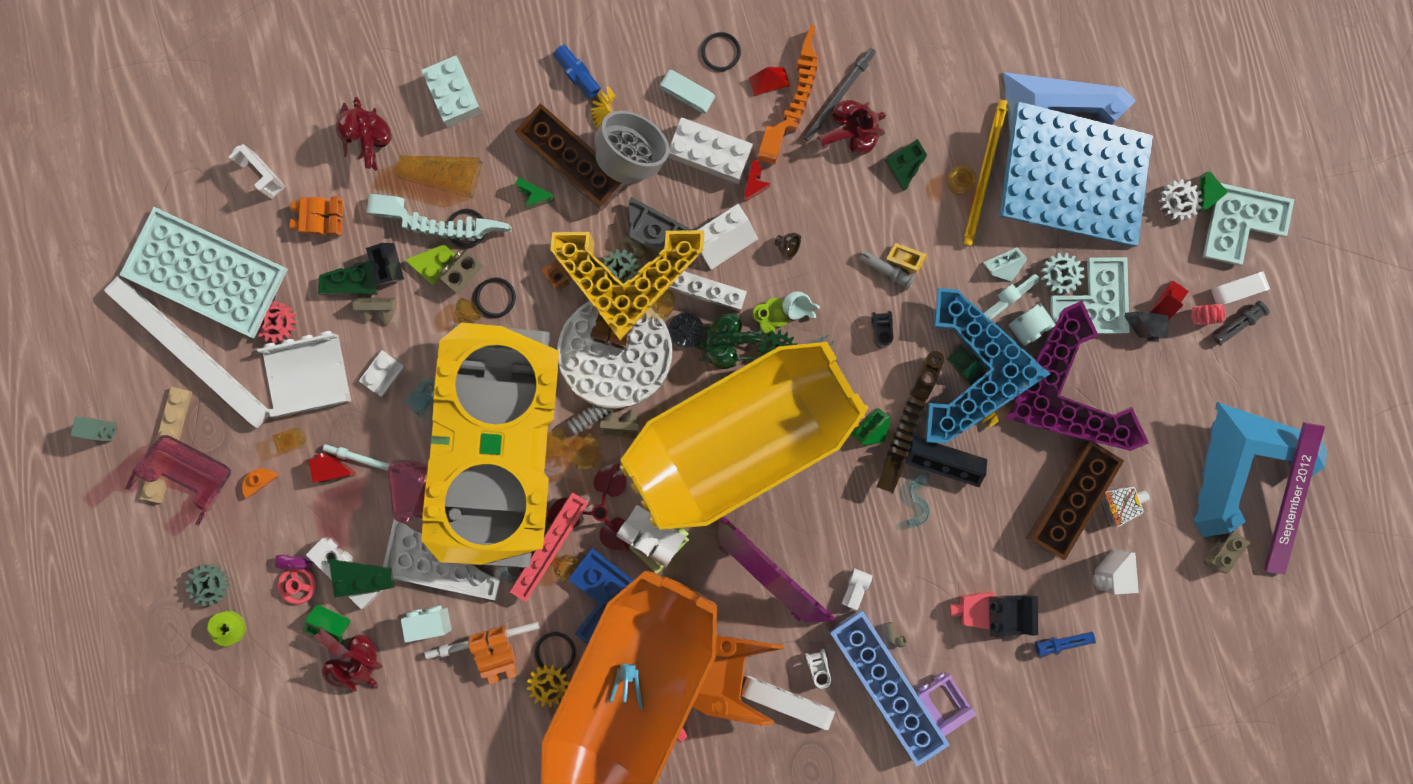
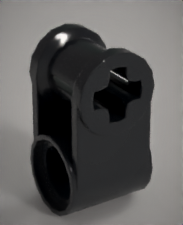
M887 311V313L879 314L871 312L874 343L879 348H887L892 343L894 337L892 312ZM879 335H886L888 342L882 343L879 340Z

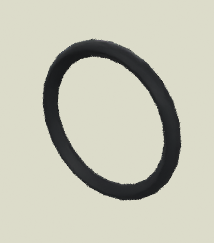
M717 32L706 38L702 45L701 54L704 62L711 69L725 71L737 64L741 56V48L734 36L726 32ZM717 36L730 38L737 47L735 60L725 67L714 66L707 60L705 54L707 43Z
M461 209L453 213L448 222L453 221L461 213H472L479 219L484 218L473 209ZM485 235L482 237V239H478L477 241L471 244H461L457 242L455 239H451L450 237L449 239L453 244H455L458 247L472 248L478 245L484 239Z
M497 277L487 279L481 283L476 291L477 306L487 316H504L511 311L515 304V290L505 279ZM490 282H502L511 291L512 300L510 306L501 313H490L480 303V292Z
M551 632L545 634L540 638L535 647L536 662L544 669V664L539 658V647L548 637L559 636L564 638L571 647L570 661L562 668L561 672L567 670L575 659L574 643L563 633Z

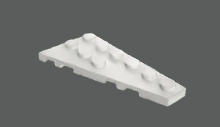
M397 519L393 520L383 567L392 568L393 579L496 600L500 580L473 564L432 561V553L421 541L422 534Z

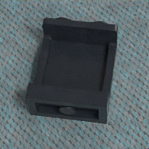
M1025 594L989 596L990 636L1005 638L1010 635H1038V596Z

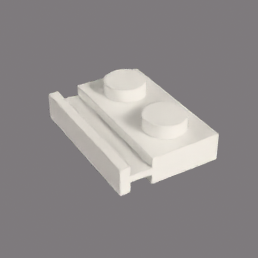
M381 350L359 382L383 398L405 366Z

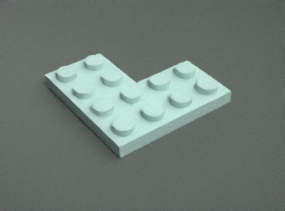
M1221 183L1228 193L1213 204L1203 258L1239 266L1243 265L1249 230L1279 237H1286L1288 235L1294 199Z
M1127 257L1088 258V295L1050 297L1051 318L1055 324L1064 308L1083 301L1098 334L1130 333L1129 323L1124 317L1125 313L1129 312Z

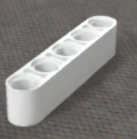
M751 676L746 677L741 690V696L825 730H829L836 712L829 707Z

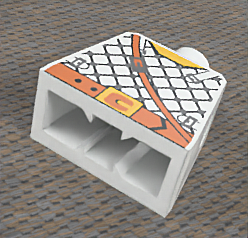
M1135 487L1107 490L1101 501L1110 526L1119 527L1144 512L1141 504L1150 501L1148 492L1144 490L1137 493Z

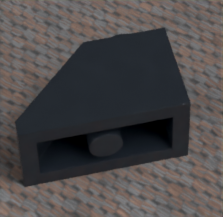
M1140 311L1125 313L1124 317L1139 338H1145L1147 342H1159V339L1168 338V315Z

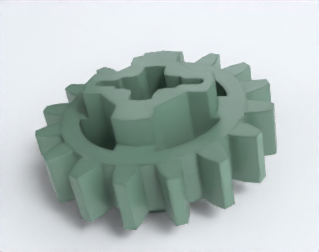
M616 249V254L610 251L608 258L603 256L605 260L603 264L624 284L629 279H633L638 274L636 271H639L641 268L639 265H636L639 261L637 258L633 259L634 255L632 253L628 254L625 249L620 253ZM623 259L628 260L630 264H624ZM621 266L623 269H621L620 273L618 274L616 271H619V267Z
M214 563L208 565L201 564L200 568H193L194 573L188 574L191 580L185 581V584L190 585L186 592L191 591L192 594L189 598H196L195 604L202 601V606H207L208 603L210 606L215 605L216 601H223L221 596L228 595L225 589L230 588V585L226 584V581H229L230 578L224 577L227 571H220V565L214 567ZM204 572H209L206 576L201 575ZM210 593L215 594L213 597H206Z

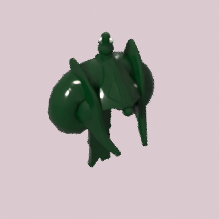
M727 313L717 317L710 327L704 328L708 331L705 342L696 344L695 348L698 350L705 349V356L701 357L700 361L709 362L718 369H729L737 361L754 359L753 357H738L737 350L732 346L743 345L744 343L755 345L757 342H761L762 337L759 336L764 331L741 332L742 321L740 317L734 313Z

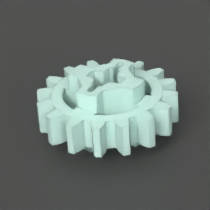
M1058 253L1055 257L1051 256L1049 258L1050 262L1046 261L1044 263V266L1047 268L1041 270L1042 273H1045L1041 280L1047 281L1044 285L1045 287L1051 286L1050 292L1056 289L1058 295L1062 291L1064 294H1068L1070 290L1073 292L1076 290V286L1082 284L1079 279L1084 278V275L1080 274L1084 268L1078 267L1081 261L1075 262L1074 255L1068 258V253L1063 254V256ZM1056 262H1065L1063 265L1055 264ZM1063 282L1069 283L1067 286H1061Z

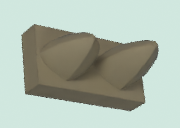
M357 298L353 302V310H357L362 320L367 323L372 318L374 310H376L380 321L385 326L390 323L393 316V308L396 306V298Z
M632 409L627 412L622 422H619L614 412H610L603 421H600V436L636 439L639 435L638 419Z

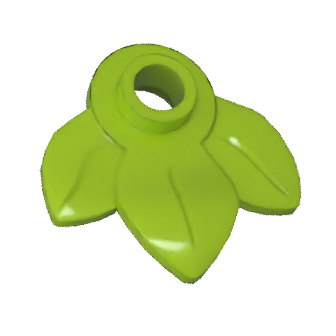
M770 298L765 304H758L753 309V317L759 322L760 329L765 334L770 335V331L773 330L774 332L775 327H782L789 323L788 317L781 310L784 300L780 298ZM761 310L765 311L764 317L760 315Z

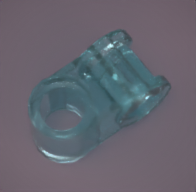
M423 380L404 401V404L418 416L434 400L435 381ZM427 385H432L430 387L432 392H428Z

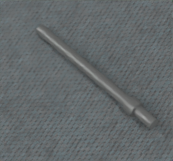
M870 48L865 56L855 64L856 68L803 138L807 142L811 140L860 73L867 69L868 63L876 54L874 49Z

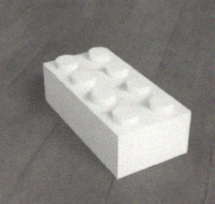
M681 117L669 148L668 158L739 184L753 144Z

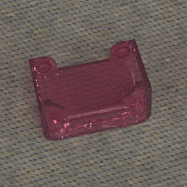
M410 459L390 462L387 471L392 515L396 517V521L406 524L407 521H412L413 516L423 518L428 465Z

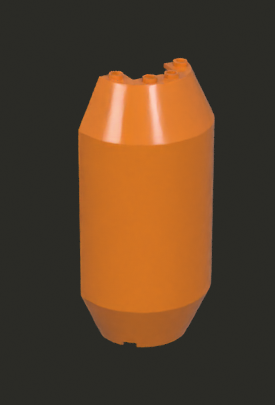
M644 571L607 603L542 740L541 784L657 783L716 658L717 605L713 601L706 599V596L675 580L662 577L651 571ZM620 664L636 665L635 669L639 670L638 678L643 709H639L634 678L632 682H628L626 702H623L624 681H621V677L613 702H609L617 675V668H620Z

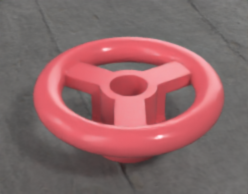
M307 568L303 570L286 569L278 580L280 596L290 604L298 605L309 601L316 591L314 574ZM297 571L308 576L310 585L304 584L299 579ZM289 574H291V577H292V578L289 579V580L286 582L285 588H286L287 591L285 592V590H284V581H285V578H286ZM295 582L298 583L297 589L294 587ZM301 590L309 591L306 596L299 599L290 597Z

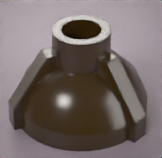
M788 233L785 236L778 235L774 244L779 247L781 254L787 260H792L799 250L802 237L797 233Z

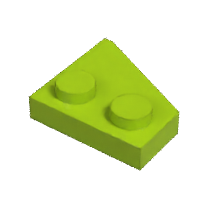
M444 244L410 257L406 262L435 286L440 280V271L446 265L450 266L454 262L452 258L455 256V253Z

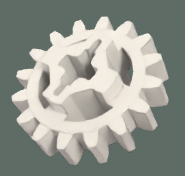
M1183 179L1179 180L1178 183L1173 181L1170 185L1168 184L1164 187L1165 191L1160 193L1163 196L1159 200L1160 203H1163L1160 210L1165 209L1164 215L1170 214V220L1177 218L1178 222L1184 219L1187 221L1191 219V216L1193 217L1198 214L1196 210L1201 209V206L1198 205V203L1203 201V199L1198 198L1201 191L1196 192L1197 185L1191 187V181L1185 184ZM1175 189H1180L1178 192H1172ZM1183 209H1189L1187 212H1181Z

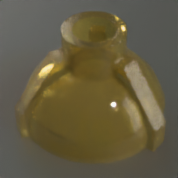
M666 290L651 306L659 318L665 319L671 314L675 300L673 293Z
M460 298L456 304V315L453 317V320L456 324L474 323L482 315L472 302Z
M565 554L561 557L556 555L550 565L554 567V573L559 581L565 582L569 579L576 569L578 559L571 554Z

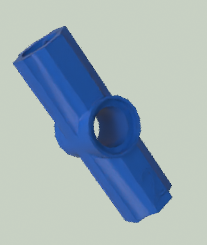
M565 44L559 46L553 53V57L563 67L568 78L573 84H577L588 99L597 95L601 87L589 74L585 64L580 59H577Z

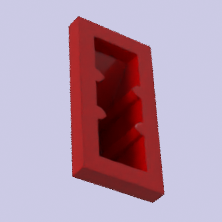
M766 67L749 77L754 96L790 87L786 70L783 67Z

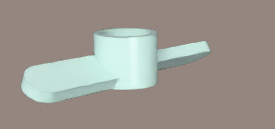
M1033 275L1017 288L1013 284L1008 286L997 295L1000 301L987 310L984 315L990 320L1033 287L1039 281V276Z

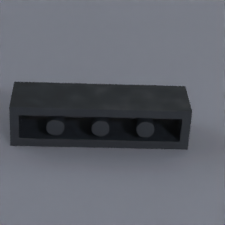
M913 436L910 449L907 451V465L975 487L981 486L987 473L986 458L939 443L926 442V439Z

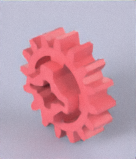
M273 301L259 327L258 332L260 331L258 336L261 338L265 337L267 342L272 340L273 343H278V339L280 341L285 340V336L291 338L290 331H296L293 325L297 324V321L293 320L296 314L290 313L292 308L286 307V304L282 302L279 304ZM273 310H280L276 313H271ZM275 331L280 332L279 334L271 335V333H274Z

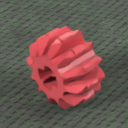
M1221 303L1195 306L1191 309V319L1194 325L1223 323L1225 321L1226 311Z

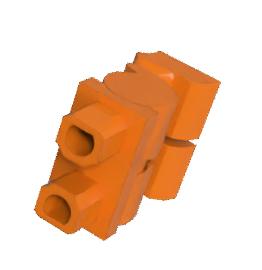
M338 196L330 197V201L322 197H300V200L291 201V212L299 213V219L290 220V229L305 235L327 236L332 234L333 236H342L343 219L340 217H343L344 200Z
M506 625L490 629L488 634L487 631L469 636L468 646L470 652L474 654V660H476L481 678H485L489 685L497 683L499 681L498 674L504 672L506 679L516 677V657L511 643H507Z

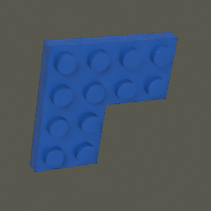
M593 548L568 579L598 602V605L575 633L586 644L589 643L607 603L634 581Z

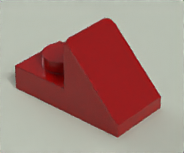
M752 160L743 201H749L770 188V183L756 180L760 179L762 168L759 167L760 161Z
M1170 281L1150 313L1168 315L1169 321L1184 305L1181 302L1189 291L1175 281Z

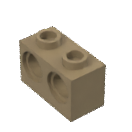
M459 250L452 258L454 262L450 266L446 265L440 271L441 276L439 278L457 294L464 289L483 267L466 250L463 252ZM465 258H469L472 262L468 269H464L461 266V262ZM451 273L459 275L457 282H449L448 277Z
M1235 531L1222 534L1203 561L1216 571L1228 574L1250 542Z

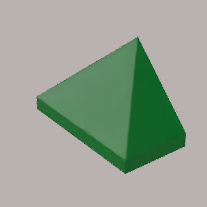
M1209 171L1200 175L1199 191H1201V194L1198 195V198L1203 199V201L1198 203L1201 209L1197 210V213L1207 210L1228 193Z
M877 408L851 435L862 445L885 442L891 418L881 409Z

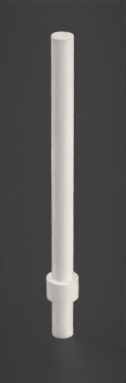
M534 622L508 629L507 638L540 629L539 623ZM469 640L449 646L448 644L441 645L438 649L424 652L425 658L427 660L438 656L445 657L449 656L450 653L468 649Z

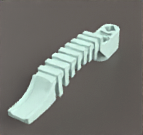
M369 194L366 214L403 219L402 227L415 233L422 232L425 235L431 234L435 237L440 235L442 238H447L448 236L451 239L458 237L460 240L467 238L469 241H475V239H482L484 235L491 231L512 232V227L507 223L476 218L475 231V220L472 217H467L466 223H463V220H458L457 225L453 221H449L448 225L444 221L436 223V220H428L427 217L419 216L418 212H413V216H410L404 208L405 199Z

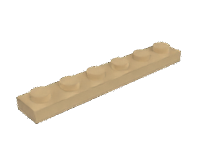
M176 387L170 388L140 499L156 503L163 502L192 391Z

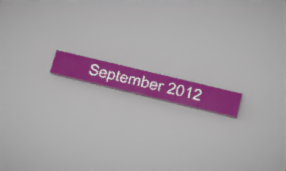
M1306 422L1302 424L1264 567L1266 572L1286 574L1325 429L1323 425Z

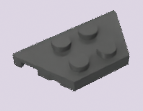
M633 197L629 200V239L657 255L665 248L666 231L692 230Z

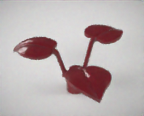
M613 463L599 470L594 478L595 490L603 492L601 503L593 506L591 511H583L582 515H592L597 521L604 520L607 525L603 526L599 532L601 543L609 549L627 552L630 545L616 536L625 520L615 517L609 522L607 519L608 510L604 506L606 494L616 497L622 494L626 487V478L620 468V464ZM567 497L558 499L548 510L546 520L552 524L566 502ZM578 519V521L576 522V524L574 525L573 528H575V527L579 524V522H580L579 519Z

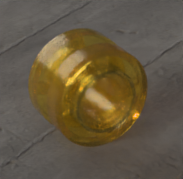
M966 165L955 167L947 178L948 188L951 192L958 195L968 193L976 183L974 170ZM958 176L964 177L966 183H965V184L959 183L957 177H958Z

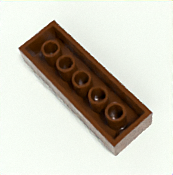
M541 103L515 130L519 139L601 211L627 185L612 179L604 173L597 163L596 152Z
M1084 441L1026 539L1054 557L1066 560L1124 460L1093 441Z

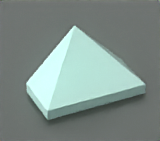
M1017 247L983 262V264L993 276L1012 282L1027 258Z

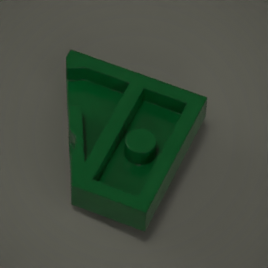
M916 139L885 159L903 191L909 187L912 178L917 174L920 165L926 159L927 153L919 140Z

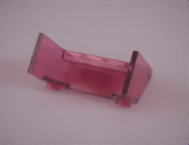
M163 435L156 440L133 469L125 489L130 490L138 478L154 482L162 475L197 493L193 502L197 508L202 510L195 523L199 526L227 483L231 470L227 465L171 436Z

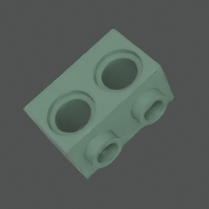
M75 416L71 436L91 440L112 441L116 434V422Z

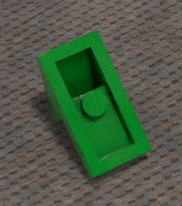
M518 177L515 183L518 192L525 196L530 194L525 205L527 210L553 202V194Z

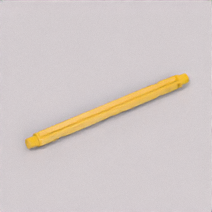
M1003 99L999 100L996 107L964 234L963 244L966 246H972L975 239L1007 112L1006 106L1008 101Z

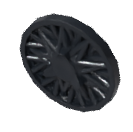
M689 312L676 315L669 325V334L672 341L678 346L685 348L698 344L704 334V326L701 319L694 313Z

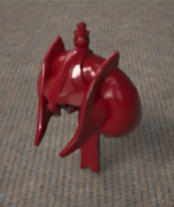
M355 97L353 109H348L346 103H343L340 116L336 121V133L342 140L344 157H347L348 143L360 138L362 152L358 159L364 157L365 168L370 169L372 167L377 171L374 146L383 148L389 145L392 139L391 129L388 123L376 114V108L371 112L361 108L362 105L359 98Z
M854 100L840 102L834 108L832 115L835 122L844 126H840L822 136H817L816 139L822 140L821 145L825 147L837 140L841 141L844 138L850 137L848 145L851 152L860 156L865 155L874 149L879 136L885 134V131L879 128L878 121L885 119L887 114L885 112L875 113L868 107L870 105L869 102L865 104Z
M321 627L320 633H316L314 638L328 648V651L337 658L330 659L324 663L321 670L324 680L334 687L349 688L353 692H357L356 686L367 683L372 688H378L377 682L370 676L374 669L383 668L377 662V649L374 642L368 636L359 634L351 638L347 650Z

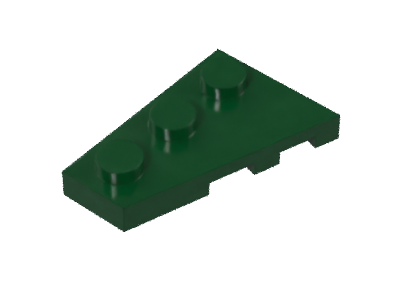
M369 261L358 262L354 266L344 269L339 268L319 275L318 294L320 296L378 295V285H376L372 270L374 268L372 263Z
M329 559L334 598L395 588L392 568Z

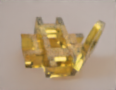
M590 433L584 440L579 435H576V439L572 444L569 443L568 445L574 452L567 460L576 465V470L596 468V464L603 457L596 450L600 442L594 439Z

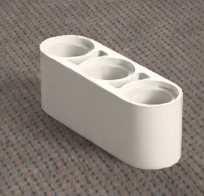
M1263 271L1212 288L1211 292L1216 304L1221 303L1225 305L1269 290L1270 287Z

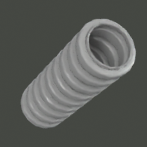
M592 404L593 407H588L587 411L583 410L582 414L578 413L576 418L572 417L571 421L568 420L567 425L573 434L578 435L579 431L582 432L584 428L587 429L588 425L592 426L594 421L598 422L599 418L602 419L603 415L607 416L609 411L613 412V409Z

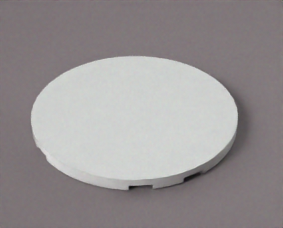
M590 301L583 304L568 318L558 340V364L566 383L583 400L604 408H626L649 398L663 384L672 362L671 337L663 319L650 307L635 323L633 332L628 335L629 346L628 351L612 347L610 343L608 346L592 341L590 334L592 328L596 325L595 320L598 317V311Z

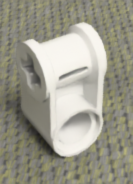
M821 649L820 652L812 654L805 653L814 684L821 689L827 688L831 683V676L825 650ZM819 674H825L827 677L823 684H819L816 681Z

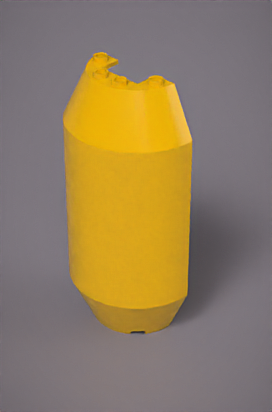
M828 342L777 347L646 423L621 458L622 465H620V468L625 476L629 475L632 478L633 483L631 486L635 493L638 494L640 492L643 498L641 503L646 511L650 510L652 516L649 519L654 528L658 527L659 530L707 526L841 448L867 412V408L858 393L855 394L836 363L837 358Z

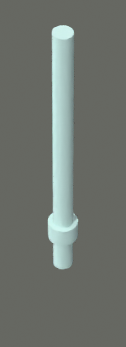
M325 444L322 450L323 452L336 455L337 458L342 460L349 459L424 483L427 480V475L349 452L348 449L343 447L336 448Z

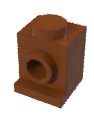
M557 259L541 270L556 291L558 289L563 291L570 285L569 281L572 279ZM561 275V280L556 281L555 276Z

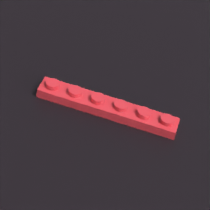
M571 492L544 535L543 549L533 552L530 567L523 568L509 591L511 594L527 602L588 505V501Z

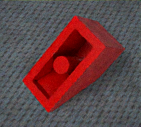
M326 453L314 455L315 459L308 460L312 483L356 475L353 469L333 456H326Z

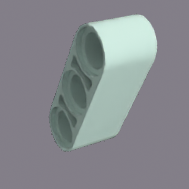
M670 69L659 85V88L667 94L704 114L707 113L715 99V95L712 92Z

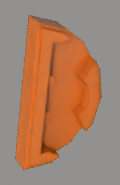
M267 468L251 471L245 477L242 484V492L245 499L254 495L279 477V475Z

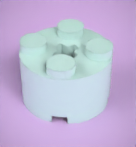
M1038 303L1032 309L1013 320L1008 326L1021 344L1025 346L1038 339L1043 332L1053 328L1055 323L1042 304Z

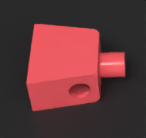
M985 591L960 596V604L949 605L950 616H960V623L963 625L990 630L989 596H995V593Z

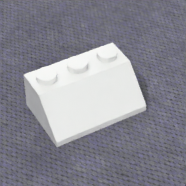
M739 204L698 229L705 231L704 250L700 255L710 270L758 240L749 219Z
M1112 549L1095 569L1093 584L1096 586V589L1111 594L1139 593L1135 552Z

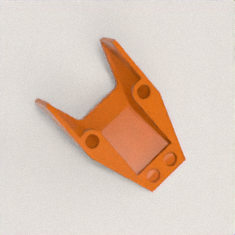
M718 635L716 658L692 707L708 716L760 726L774 725L772 719L741 701V690L746 658L752 655L784 649V645Z

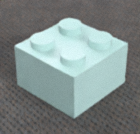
M441 605L430 607V609H426V612H423L422 609L406 613V617L401 619L405 643L442 636L452 631L448 608H442Z

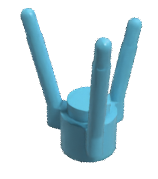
M620 664V668H617L616 679L609 699L610 703L613 702L620 677L621 681H624L623 702H626L628 682H632L634 678L639 709H643L638 678L639 670L635 669L636 665Z

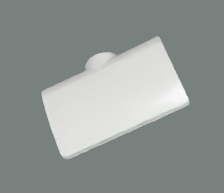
M636 505L616 536L633 546V549L638 554L646 558L650 557L666 568L683 542L685 535L674 528L659 530L658 527L654 528L649 519L652 515Z

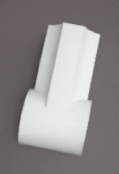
M854 568L849 577V586L842 604L858 610L863 595L870 586L872 575Z

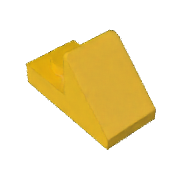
M895 243L886 259L890 263L905 268L909 274H913L919 271L927 255Z

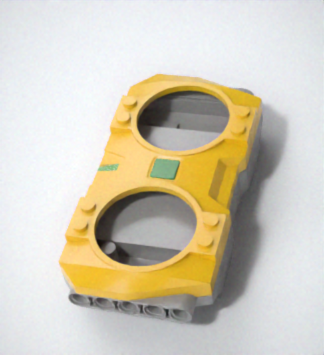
M460 323L453 324V330L439 340L433 398L432 439L425 485L421 541L432 553V561L530 567L531 552L543 549L549 478L544 473L548 426L554 420L559 351L549 347V332Z

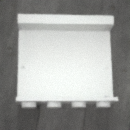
M325 331L321 332L320 336L317 337L306 335L302 336L301 340L298 341L287 339L283 340L282 344L275 345V343L264 344L263 348L257 349V352L263 353L273 409H269L270 417L279 418L351 402L339 336L337 334Z

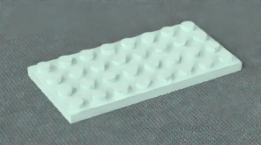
M153 207L120 275L238 332L255 338L288 269Z

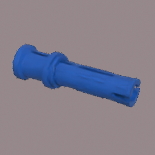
M1091 631L1061 639L1052 637L1050 640L1043 642L1035 641L1034 646L1037 656L1043 658L1044 655L1053 653L1058 655L1062 650L1095 644L1096 638ZM1080 639H1082V641H1079V642L1070 643V644L1068 643V642H1071V641H1075V640H1080Z

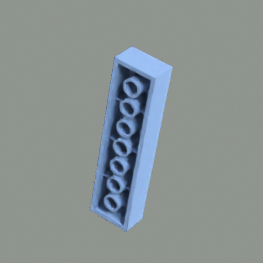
M861 609L828 630L917 767L949 746L948 741Z

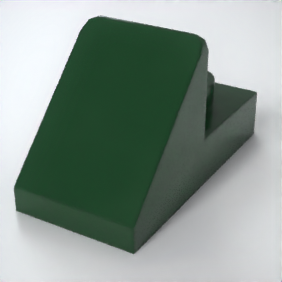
M962 346L947 358L948 362L969 386L985 374L979 360H974Z

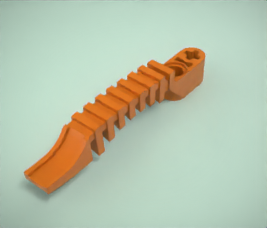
M816 25L810 26L803 43L800 59L797 62L796 69H799V82L793 103L791 102L789 111L785 110L783 119L785 121L774 127L766 126L757 160L775 165L784 133L788 130L796 132L797 125L800 124L818 68V56L812 47V38Z

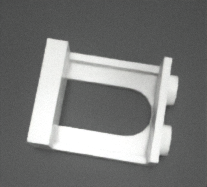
M244 144L234 148L232 154L228 156L243 168L251 162L263 175L254 184L255 187L271 199L286 187L264 161Z

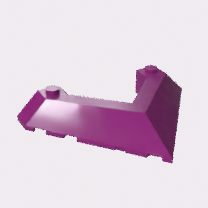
M1083 301L1064 308L1036 360L1050 374L1017 396L1006 419L1128 451L1149 444L1132 407L1115 414H1110L1060 395L1080 344L1099 336Z
M723 516L717 520L718 543L721 545L719 549L728 556L730 554L758 582L792 611L790 614L798 621L802 619L804 622H823L835 619L830 612L807 591L801 588L780 567L773 563L767 555L757 548L727 518Z

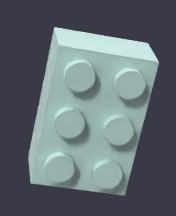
M457 55L421 70L442 120L448 128L482 114Z

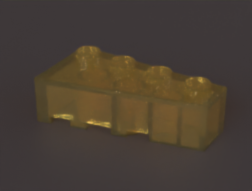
M400 155L394 174L402 180L473 198L483 162L479 157Z

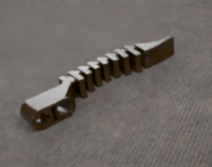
M932 351L924 358L915 384L909 393L910 397L906 401V407L902 411L903 415L899 419L900 423L896 427L897 431L893 435L894 439L890 443V449L887 451V458L884 461L883 470L876 488L891 494L894 493L905 462L903 460L908 456L907 451L911 446L909 444L913 440L911 436L915 434V427L919 423L918 418L923 413L921 410L925 408L926 400L932 392L941 372L944 356L939 351ZM932 358H935V361H934V362H936L935 365L932 364V362H933V361L931 360ZM923 375L930 376L931 383H926L923 380Z

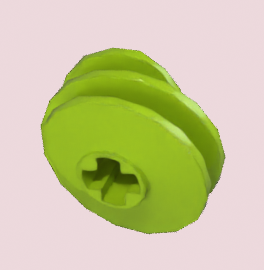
M223 611L210 618L207 630L216 644L231 646L238 643L244 637L246 624L238 613Z

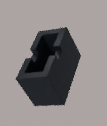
M379 243L366 248L369 262L372 263L374 268L372 272L376 285H390L405 280L394 243Z

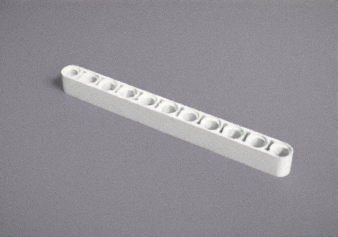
M117 275L104 289L112 299L250 424L259 428L270 416L268 408L124 278Z

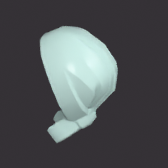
M794 291L787 295L782 304L786 316L793 320L800 319L805 315L811 319L816 318V314L812 310L820 308L819 305L811 302L808 295L799 291Z

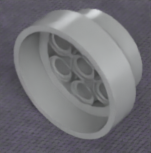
M614 111L605 116L595 134L596 160L598 165L609 177L621 183L637 184L643 179L655 176L669 155V144L662 131L653 122L634 112Z

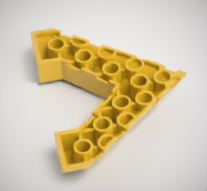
M666 231L665 248L659 253V256L652 262H648L638 271L639 273L633 279H629L624 284L593 255L594 240L590 232H552L550 250L615 335L621 340L704 250L705 231Z

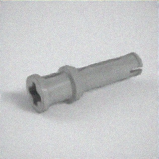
M866 250L859 259V261L888 276L892 283L896 282L905 287L906 291L916 277L915 275L911 276L905 273L901 267L895 268Z

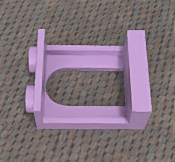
M944 672L939 673L934 677L933 682L921 685L918 688V692H916L944 736L977 715L948 672L945 674ZM940 685L946 687L960 711L945 721L929 697V693Z

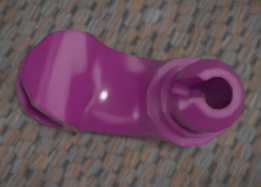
M289 554L276 555L275 567L279 569L303 570L312 565V561L309 558L291 557Z

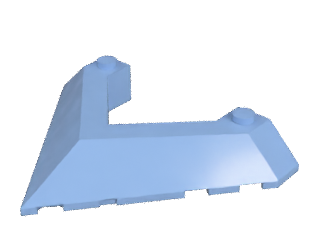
M1003 72L1006 90L1005 99L1008 101L1006 108H1008L1007 117L1010 136L1014 107L1017 102L1067 114H1096L1104 123L1112 125L1136 101L1123 87Z

